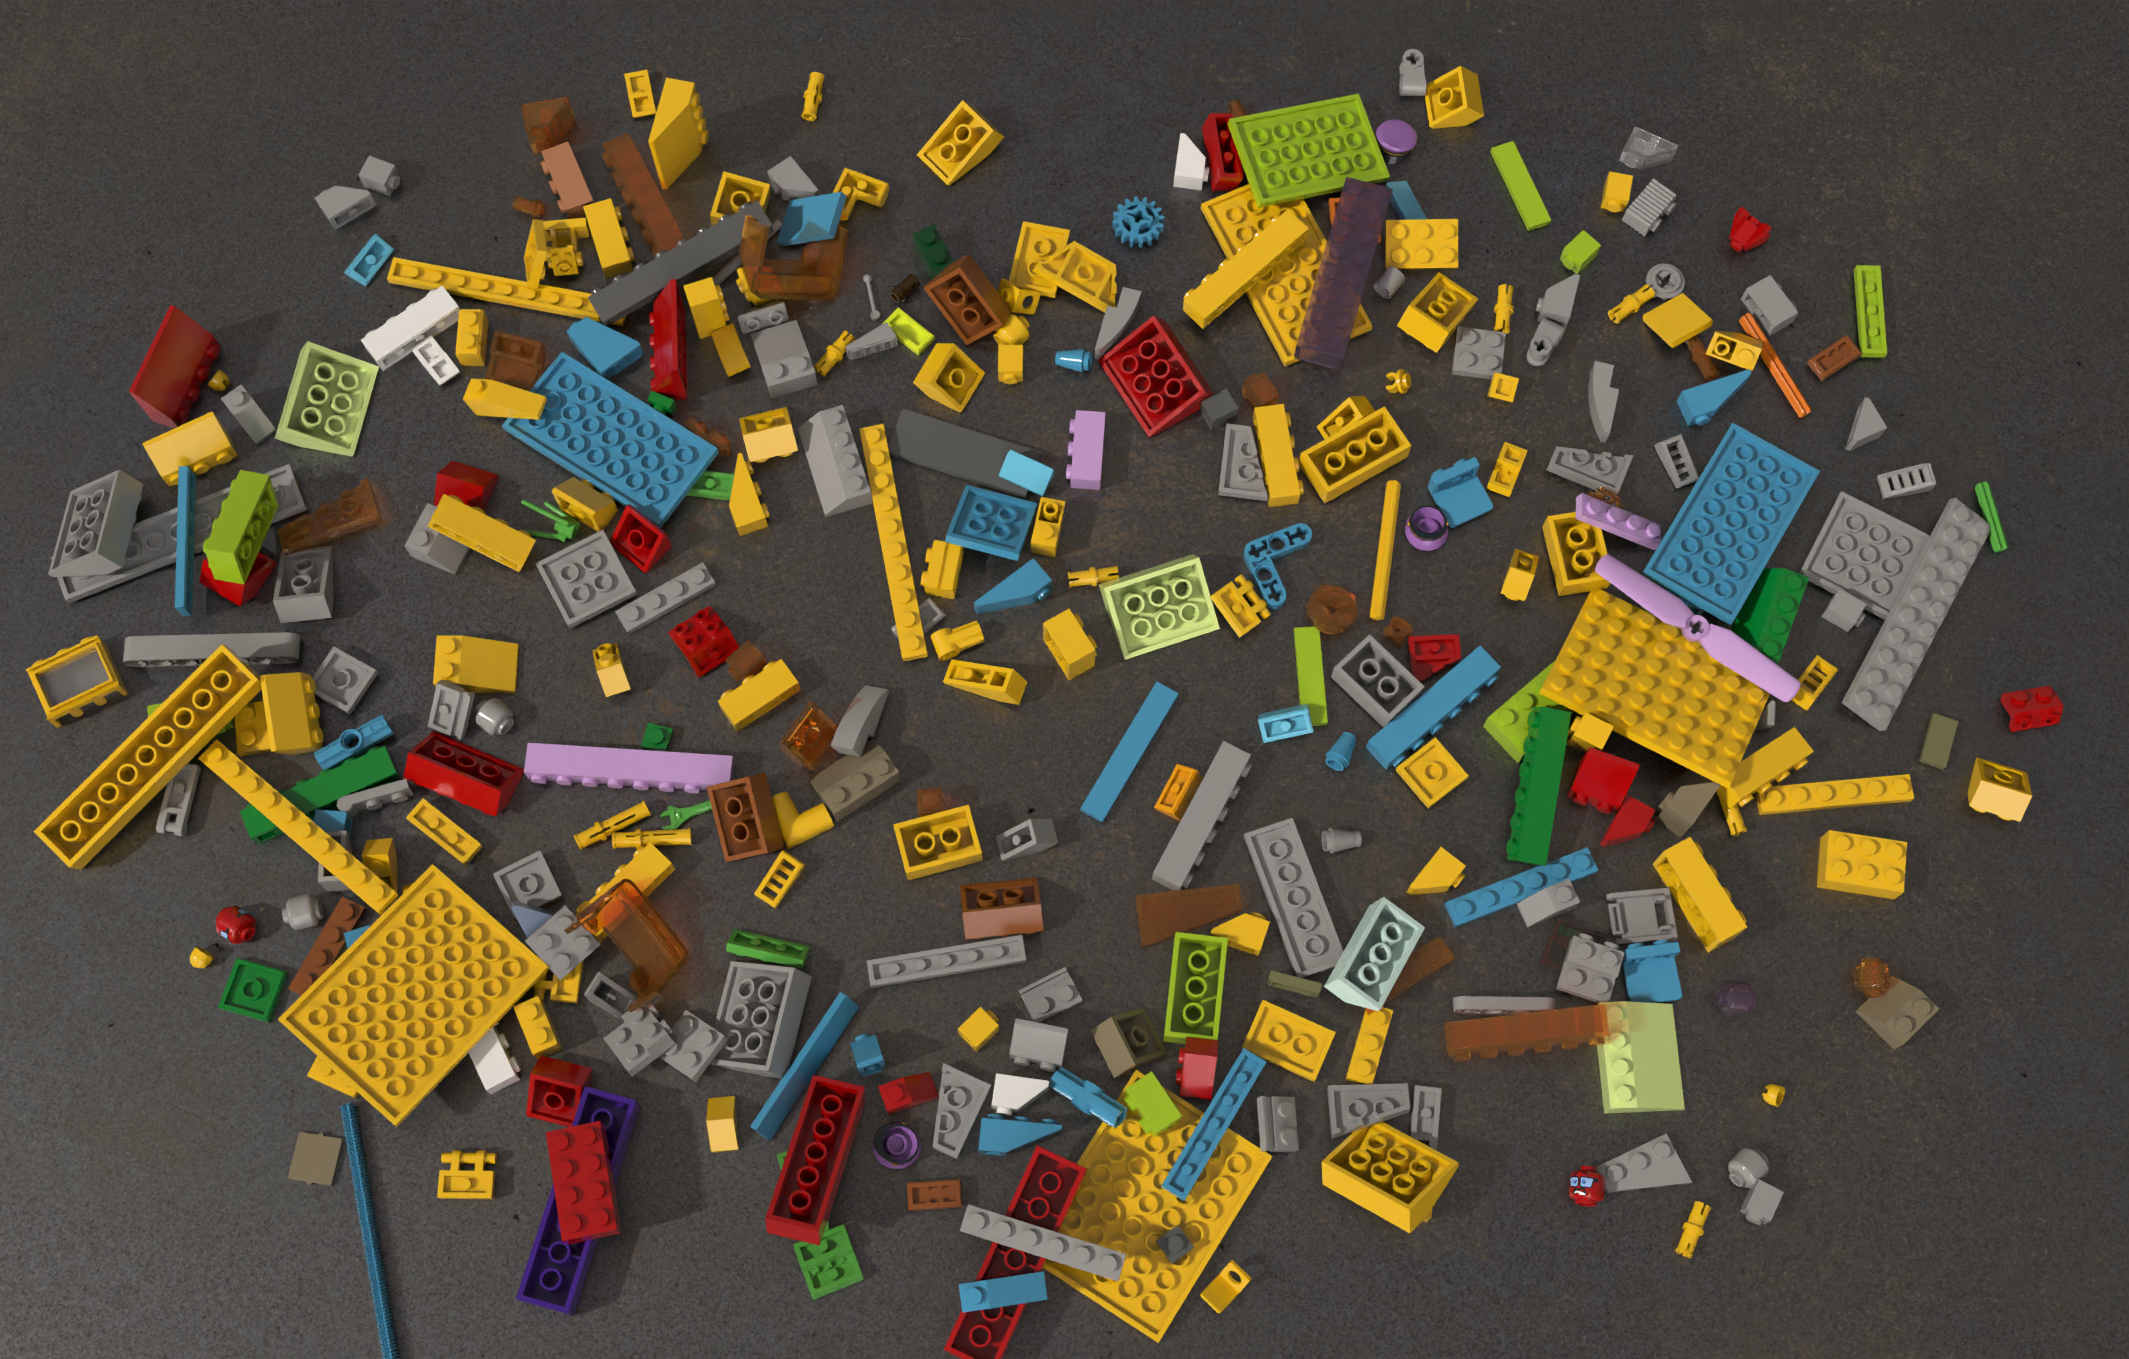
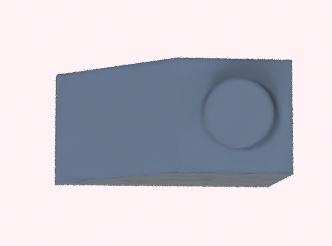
M519 901L510 903L511 909L527 938L553 916V913L547 909Z

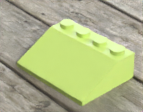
M307 341L301 349L275 439L298 447L353 457L379 366Z
M1194 554L1099 584L1105 608L1125 660L1220 629L1200 558Z
M1630 1001L1599 1002L1593 1008L1604 1114L1685 1110L1673 1004Z

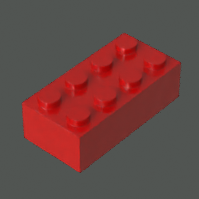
M601 1121L546 1132L562 1242L569 1245L621 1234V1223L605 1125Z

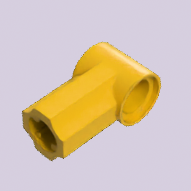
M977 620L954 629H940L930 636L938 658L941 661L954 658L960 651L985 642Z

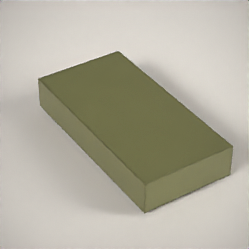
M1935 713L1931 715L1919 762L1943 770L1946 768L1958 721Z
M1272 970L1267 981L1268 986L1314 998L1319 996L1322 983Z

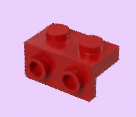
M2051 685L2002 693L2000 700L2011 717L2009 724L2011 732L2059 724L2064 707Z

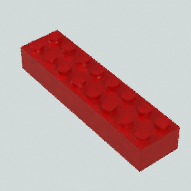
M1036 1146L1005 1216L1060 1233L1089 1169L1044 1147ZM992 1242L975 1281L1042 1272L1048 1259ZM1028 1303L963 1313L961 1310L943 1350L962 1359H1003Z

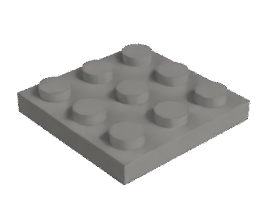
M604 530L535 563L569 629L637 595Z

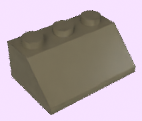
M871 739L865 744L861 757L846 755L808 781L835 821L838 822L901 781L898 769L887 753L874 739Z

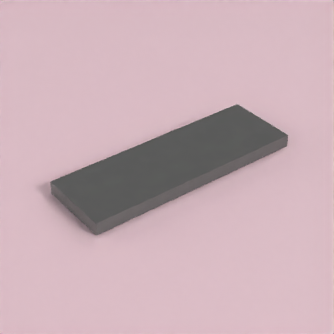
M902 409L888 444L889 453L892 457L1026 499L1029 490L999 477L1009 450H1013L1037 462H1040L1042 452L906 409Z

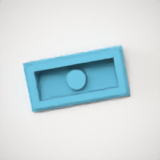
M1396 181L1386 184L1385 193L1400 220L1427 219L1407 181Z
M374 234L343 273L366 286L395 249L377 234Z
M1009 450L999 477L1043 497L1054 477V469L1013 450Z
M1308 704L1266 712L1258 716V723L1264 743L1314 732Z

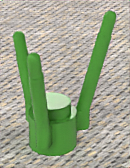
M523 499L521 501L522 504L556 521L554 530L558 531V534L524 530L530 535L558 539L562 542H566L567 538L573 540L577 535L580 527V522L577 521V518L566 514L548 501H545L544 505L559 516Z

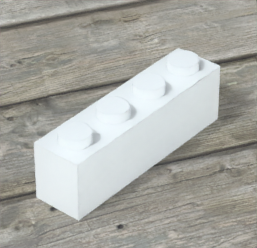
M441 286L438 289L431 290L426 297L417 303L410 304L399 315L389 318L378 329L368 332L361 341L381 370L384 371L412 352L411 348L430 335L435 337L456 323L459 319L460 308L445 288Z
M496 1025L469 1052L486 1091L491 1095L519 1081L520 1078L517 1072L521 1071L514 1056L510 1058L506 1050L510 1047L504 1033L499 1035Z

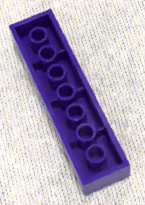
M585 1086L572 1127L601 1121L605 1125L614 1185H616L641 1105L634 1099ZM554 1185L552 1186L516 1299L524 1303L574 1316L599 1238L569 1245L562 1242Z

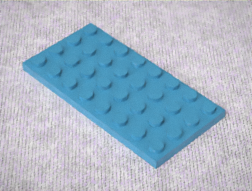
M562 351L529 391L547 398L540 420L508 418L502 425L506 432L579 478L588 481L601 492L608 493L623 506L632 505L659 528L664 525L719 453L717 447Z
M1732 423L1641 575L1731 625L1820 471Z

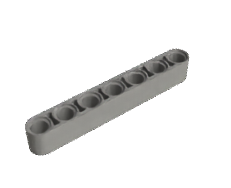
M291 632L129 636L125 638L123 664L129 667L200 666L222 644L232 648L248 665L299 662L301 636Z

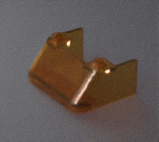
M750 215L745 216L739 255L750 290L754 295L761 299L821 301L830 300L836 295L848 230L838 225L833 239L807 244L802 251L801 260L764 259L770 227Z
M623 879L586 907L564 930L569 934L581 925L590 933H597L603 929L634 967L629 979L632 989L637 992L638 996L627 1008L630 1012L659 996L689 959L688 950L636 884L629 879Z

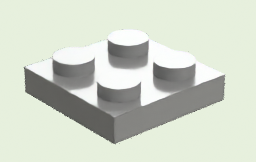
M1457 326L1452 375L1492 380L1493 373L1502 374L1506 333Z
M333 647L312 677L316 684L314 695L350 715L378 672L349 654Z
M541 851L493 873L515 921H517V918L510 905L513 901L543 908L564 898Z
M565 905L524 940L539 958L548 965L549 969L559 980L564 978L600 946V943Z
M685 1010L671 1029L673 1032L669 1035L675 1044L661 1054L659 1058L694 1082H697L728 1039Z

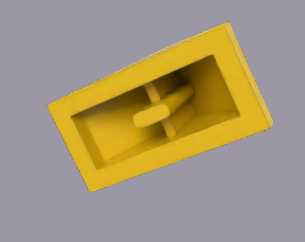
M735 1096L708 1098L706 1122L711 1152L738 1150Z

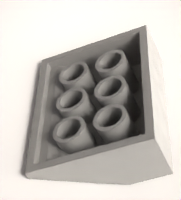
M117 470L70 491L48 575L51 577L106 575L121 569L126 562L125 555L131 541L130 535L133 524L136 521L137 507L142 498L143 484L123 471Z
M731 961L714 1024V1029L723 1034L728 1040L709 1065L782 1079L790 1066L812 976L792 967Z

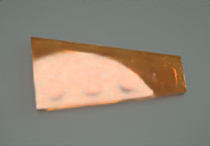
M368 478L360 481L361 485L350 491L348 488L340 493L341 497L331 503L325 502L318 506L319 509L309 516L305 514L279 529L277 532L285 555L287 556L381 523L382 520Z
M1239 884L1135 895L1141 948L1174 937L1175 932L1185 933L1242 911Z

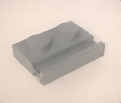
M441 679L436 685L427 727L449 736L455 735L458 737L457 739L462 740L466 736L475 693L464 691V688Z
M1066 967L1018 990L1032 1020L1037 1023H1043L1083 1002Z
M1257 1097L1261 1151H1299L1295 1097Z

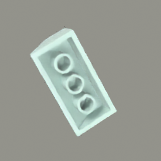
M1382 897L1369 905L1324 987L1346 1003L1379 1011L1425 927L1388 899Z

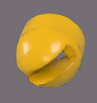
M219 369L207 385L216 391L226 390V386H229V377Z
M195 946L189 958L193 967L205 968L211 963L214 956L205 949Z
M1777 1084L1765 1086L1764 1089L1768 1090L1767 1094L1762 1093L1763 1099L1766 1103L1779 1107L1784 1099L1785 1087Z

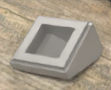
M1771 700L1764 708L1754 731L1767 733L1775 725V701Z

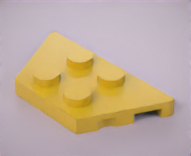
M1076 241L1065 246L1063 250L1055 252L1042 263L1039 262L1033 269L1034 273L1104 313L1107 306L1115 307V295L1117 294V284L1115 283L1116 264Z

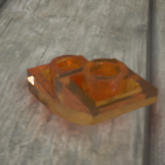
M693 416L684 421L689 431L717 447L719 450L718 455L725 458L732 456L730 450L732 444L724 433L720 435L715 428L709 432L702 421L697 422Z

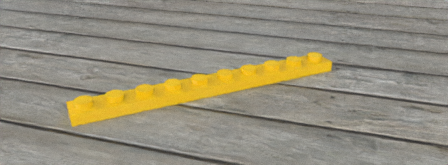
M393 257L387 277L388 282L392 284L430 291L443 286L452 295L581 319L587 317L594 321L602 322L588 299L592 295L590 293L542 284L538 285V289L528 288L525 281ZM626 316L613 324L623 326Z
M884 424L859 428L902 659L905 662L928 657Z
M218 740L198 758L379 915L399 896Z

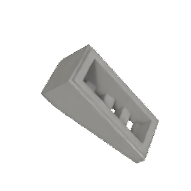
M887 322L883 323L846 346L847 358L851 361L898 346L897 336Z
M1682 434L1654 445L1676 489L1698 481L1699 476ZM1674 446L1676 450L1669 452L1668 447ZM1678 454L1680 459L1673 461L1671 457ZM1681 463L1684 464V468L1676 470V465ZM1689 473L1690 476L1683 479L1679 478L1680 474Z
M1930 463L1919 464L1877 476L1883 499L1930 492L1936 486V480ZM1909 476L1913 477L1915 485L1911 484ZM1899 478H1902L1904 488H1901ZM1888 480H1892L1895 490L1891 491Z

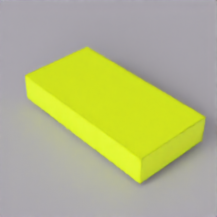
M899 307L883 322H887L897 336V339L918 356L935 340V336Z

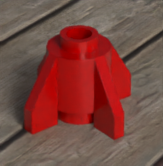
M1740 207L1735 214L1731 233L1728 236V239L1731 241L1729 245L1737 252L1742 250L1748 252V250L1764 244L1770 237L1768 232L1772 228L1750 216V213L1745 208Z

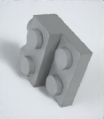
M1580 933L1578 937L1573 936L1569 941L1556 989L1597 1003L1609 1002L1625 952L1619 951V946L1611 942H1604L1603 945L1593 942L1594 938L1587 934Z
M643 1001L623 1014L621 1018L624 1020V1023L603 1038L632 1077L675 1044L669 1036L673 1032L664 1019L658 1022L657 1018L660 1016L658 1011L651 1003L646 1006Z

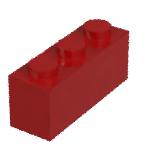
M1210 113L1202 126L1212 191H1233L1243 179L1241 160L1227 124L1229 119L1233 118V113Z

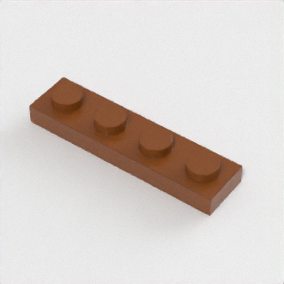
M343 896L341 897L288 988L290 991L301 996L341 956L347 945L344 933L357 928L367 911L365 907Z

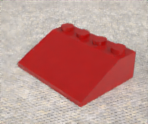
M671 279L653 302V312L649 313L650 326H654V334H650L651 349H654V356H650L651 371H655V378H651L650 383L651 392L654 391L674 401L688 400L686 311L676 279Z
M170 305L129 390L130 394L153 422L171 428L183 425L189 418L193 402L197 401L203 381L209 376L213 360L219 355L220 344L210 332L177 307Z
M1155 315L1098 360L1150 438L1197 412L1200 409L1201 401L1214 395L1166 321Z

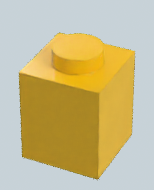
M1609 171L1604 184L1601 208L1611 212L1625 211L1630 198L1632 175Z
M998 345L999 382L1006 384L1023 382V345Z
M979 1007L958 1028V1034L978 1052L999 1031V1025L997 1024L999 1019L991 1010L988 1009L985 1012Z

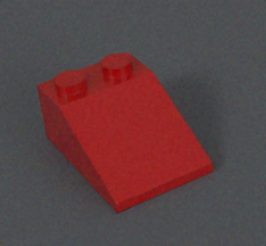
M1589 747L1574 770L1566 797L1572 798V801L1579 805L1589 804L1595 806L1598 811L1605 814L1616 813L1633 782L1640 764Z

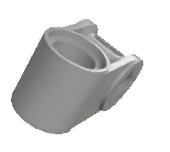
M1409 49L1403 54L1399 67L1400 96H1425L1426 76L1423 54L1417 49Z
M1543 318L1531 340L1530 348L1526 355L1527 361L1536 367L1544 365L1554 348L1559 344L1566 328L1547 318Z

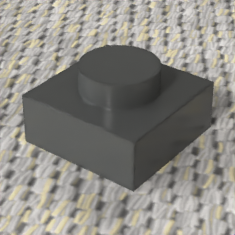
M1178 1225L1156 1241V1244L1171 1264L1194 1248Z

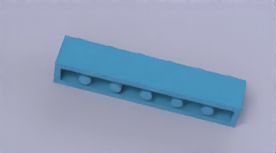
M1481 646L1477 647L1368 741L1366 749L1386 770L1392 765L1396 768L1406 759L1405 754L1410 749L1416 751L1424 744V737L1429 733L1432 735L1436 734L1444 726L1442 722L1449 717L1452 720L1462 711L1461 706L1466 701L1469 704L1472 703L1481 694L1479 692L1480 689L1485 685L1488 688L1499 679L1497 674L1501 666Z

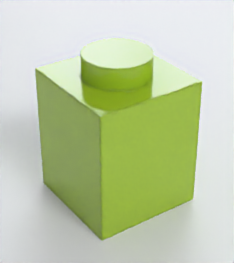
M1583 230L1563 249L1560 260L1567 269L1579 274L1597 256L1601 244Z

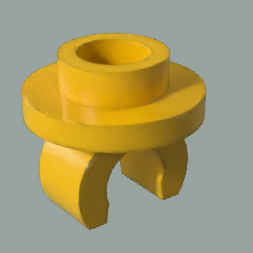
M1399 369L1397 373L1391 372L1386 374L1390 381L1395 380L1393 385L1386 386L1390 393H1397L1398 391L1401 394L1407 393L1408 388L1411 387V377L1404 369Z

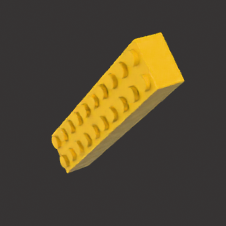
M222 644L34 833L69 868L81 870L262 690L260 676L232 648Z

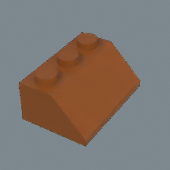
M970 254L951 263L924 286V290L966 345L1003 326L1012 312Z
M766 772L707 787L725 862L784 848Z
M1037 877L960 885L965 939L979 940L991 936L1006 937L1010 934H1032L1037 931H1044Z

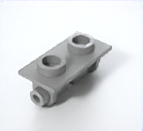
M778 299L774 302L763 304L761 309H757L756 306L746 310L742 309L740 313L736 314L743 335L789 322L785 303L783 300L778 301Z

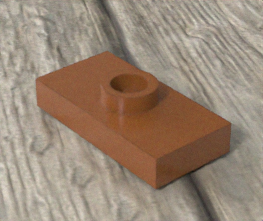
M1846 335L1809 359L1807 364L1819 379L1824 381L1859 358L1862 352Z
M961 1179L907 1183L908 1211L961 1208Z

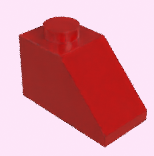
M1627 795L1600 845L1606 847L1637 839L1644 831L1649 833L1655 822V819L1652 818L1655 809Z
M930 1072L901 1077L878 1086L889 1116L939 1098Z

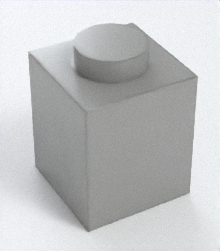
M370 155L359 173L364 187L390 196L400 183V175L395 165Z
M1839 589L1832 597L1821 617L1848 632L1854 625L1858 627L1866 614L1862 611L1866 603Z
M1759 1179L1754 1188L1749 1189L1740 1212L1746 1215L1745 1218L1754 1224H1766L1772 1220L1784 1192Z

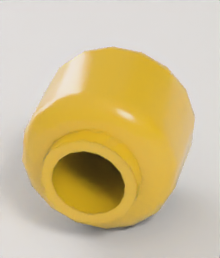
M1010 314L1004 325L994 330V339L998 345H1022L1030 337L1028 330L1030 325L1023 316L1018 317Z

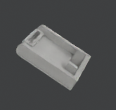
M1669 887L1609 893L1606 895L1607 901L1616 900L1615 904H1608L1612 936H1622V939L1614 940V944L1628 946L1634 943L1650 944L1663 939H1669V941H1676L1678 939ZM1654 904L1664 905L1667 925L1661 926L1659 929Z

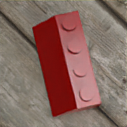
M432 731L408 752L403 778L418 786L431 789L439 795L450 797L463 805H469L487 815L496 817L508 805L524 774V769Z

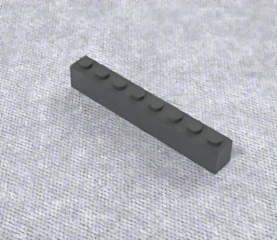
M758 200L754 203L750 201L743 204L739 208L740 211L733 215L729 213L722 216L718 220L719 223L712 227L708 225L701 228L697 232L698 235L689 239L687 237L676 243L677 247L670 251L663 250L655 255V259L649 263L642 262L633 268L634 271L628 275L621 274L612 280L613 283L607 287L600 286L594 289L588 299L604 326L607 327L655 300L671 279H676L679 286L774 232L773 225Z

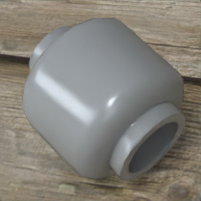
M500 699L483 700L476 708V723L492 736L506 734L515 722L513 710Z
M313 894L290 897L287 900L286 908H282L283 920L285 923H289L294 930L316 927L320 919L324 917L320 898H315Z
M1755 1148L1740 1150L1728 1164L1731 1181L1739 1187L1754 1188L1758 1180H1763L1769 1173L1767 1157Z

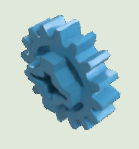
M1134 196V202L1125 199V206L1118 204V212L1113 213L1112 227L1115 229V236H1121L1122 243H1125L1127 240L1130 241V247L1138 243L1139 247L1142 248L1143 242H1146L1149 246L1152 245V238L1158 240L1159 234L1164 229V216L1161 215V207L1155 209L1156 202L1152 201L1148 204L1147 197L1139 201L1138 197Z

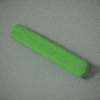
M1987 481L1980 482L1975 486V491L1984 520L1990 525L1989 538L1993 551H2005L2008 548V543L1990 483Z

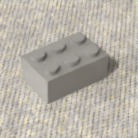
M1370 634L1334 667L1331 678L1383 728L1417 700L1425 687Z

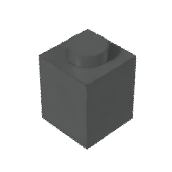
M1227 388L1202 400L1200 404V412L1211 431L1236 419L1240 408L1236 396L1230 395Z

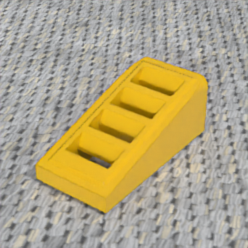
M1817 655L1798 679L1801 683L1800 689L1792 701L1803 709L1808 710L1838 669ZM1814 667L1824 672L1827 675V677H1825L1820 672L1815 670Z
M782 850L754 895L772 907L777 908L807 864L789 852ZM787 861L795 867L794 870H790L783 863ZM781 870L782 872L787 874L789 878L786 880L785 878L777 874V871ZM772 878L783 884L782 889L770 882ZM768 887L778 894L776 898L765 892V888Z

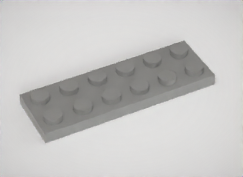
M1293 818L1245 833L1243 836L1295 976L1304 979L1335 968L1343 953V948Z

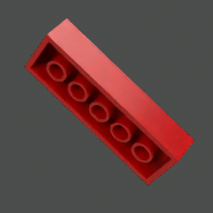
M813 1075L765 1218L767 1233L820 1246L865 1105V1087Z

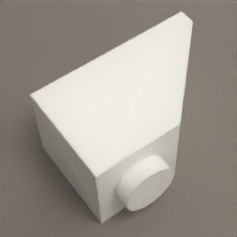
M1180 133L1173 187L1202 190L1203 181L1208 182L1209 167H1205L1206 157L1184 133Z
M996 1073L992 1109L997 1110L996 1114L1003 1116H1012L1013 1112L1019 1113L1049 1091V1081Z

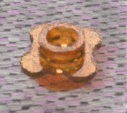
M1399 616L1392 617L1389 626L1383 629V635L1392 638L1396 645L1404 644L1406 636L1413 632L1412 625Z

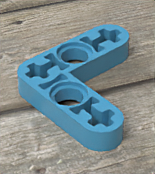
M1298 523L1253 540L1245 546L1244 560L1262 599L1268 604L1266 606L1270 609L1281 608L1285 603L1287 595L1272 560L1309 545L1312 538V530L1306 524ZM1297 531H1300L1301 534H1306L1304 540H1301L1300 537L1295 538ZM1274 539H1280L1284 542L1285 547L1281 550H1275L1272 548L1271 542ZM1289 539H1292L1291 546L1289 545ZM1251 549H1254L1256 552L1261 551L1258 558L1250 555ZM1266 569L1271 572L1272 577L1266 581L1261 580L1258 577V572ZM1273 585L1272 589L1275 595L1280 594L1279 600L1277 602L1275 601V599H1269L1271 596V590L1269 586Z

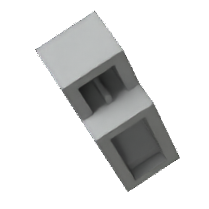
M1123 287L1117 308L1107 306L1095 346V359L1099 360L1114 348L1126 334L1138 312L1142 291Z
M1595 361L1590 371L1588 401L1595 431L1600 442L1605 443L1611 431L1619 389L1610 387L1614 365Z
M865 685L856 695L845 712L831 743V746L838 753L862 756L867 738L874 737L889 693L888 689Z

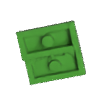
M844 1224L825 1231L820 1246L803 1241L793 1244L813 1300L864 1280Z

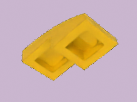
M648 70L624 74L633 119L655 115L656 109Z
M1504 442L1486 489L1510 497L1528 450Z

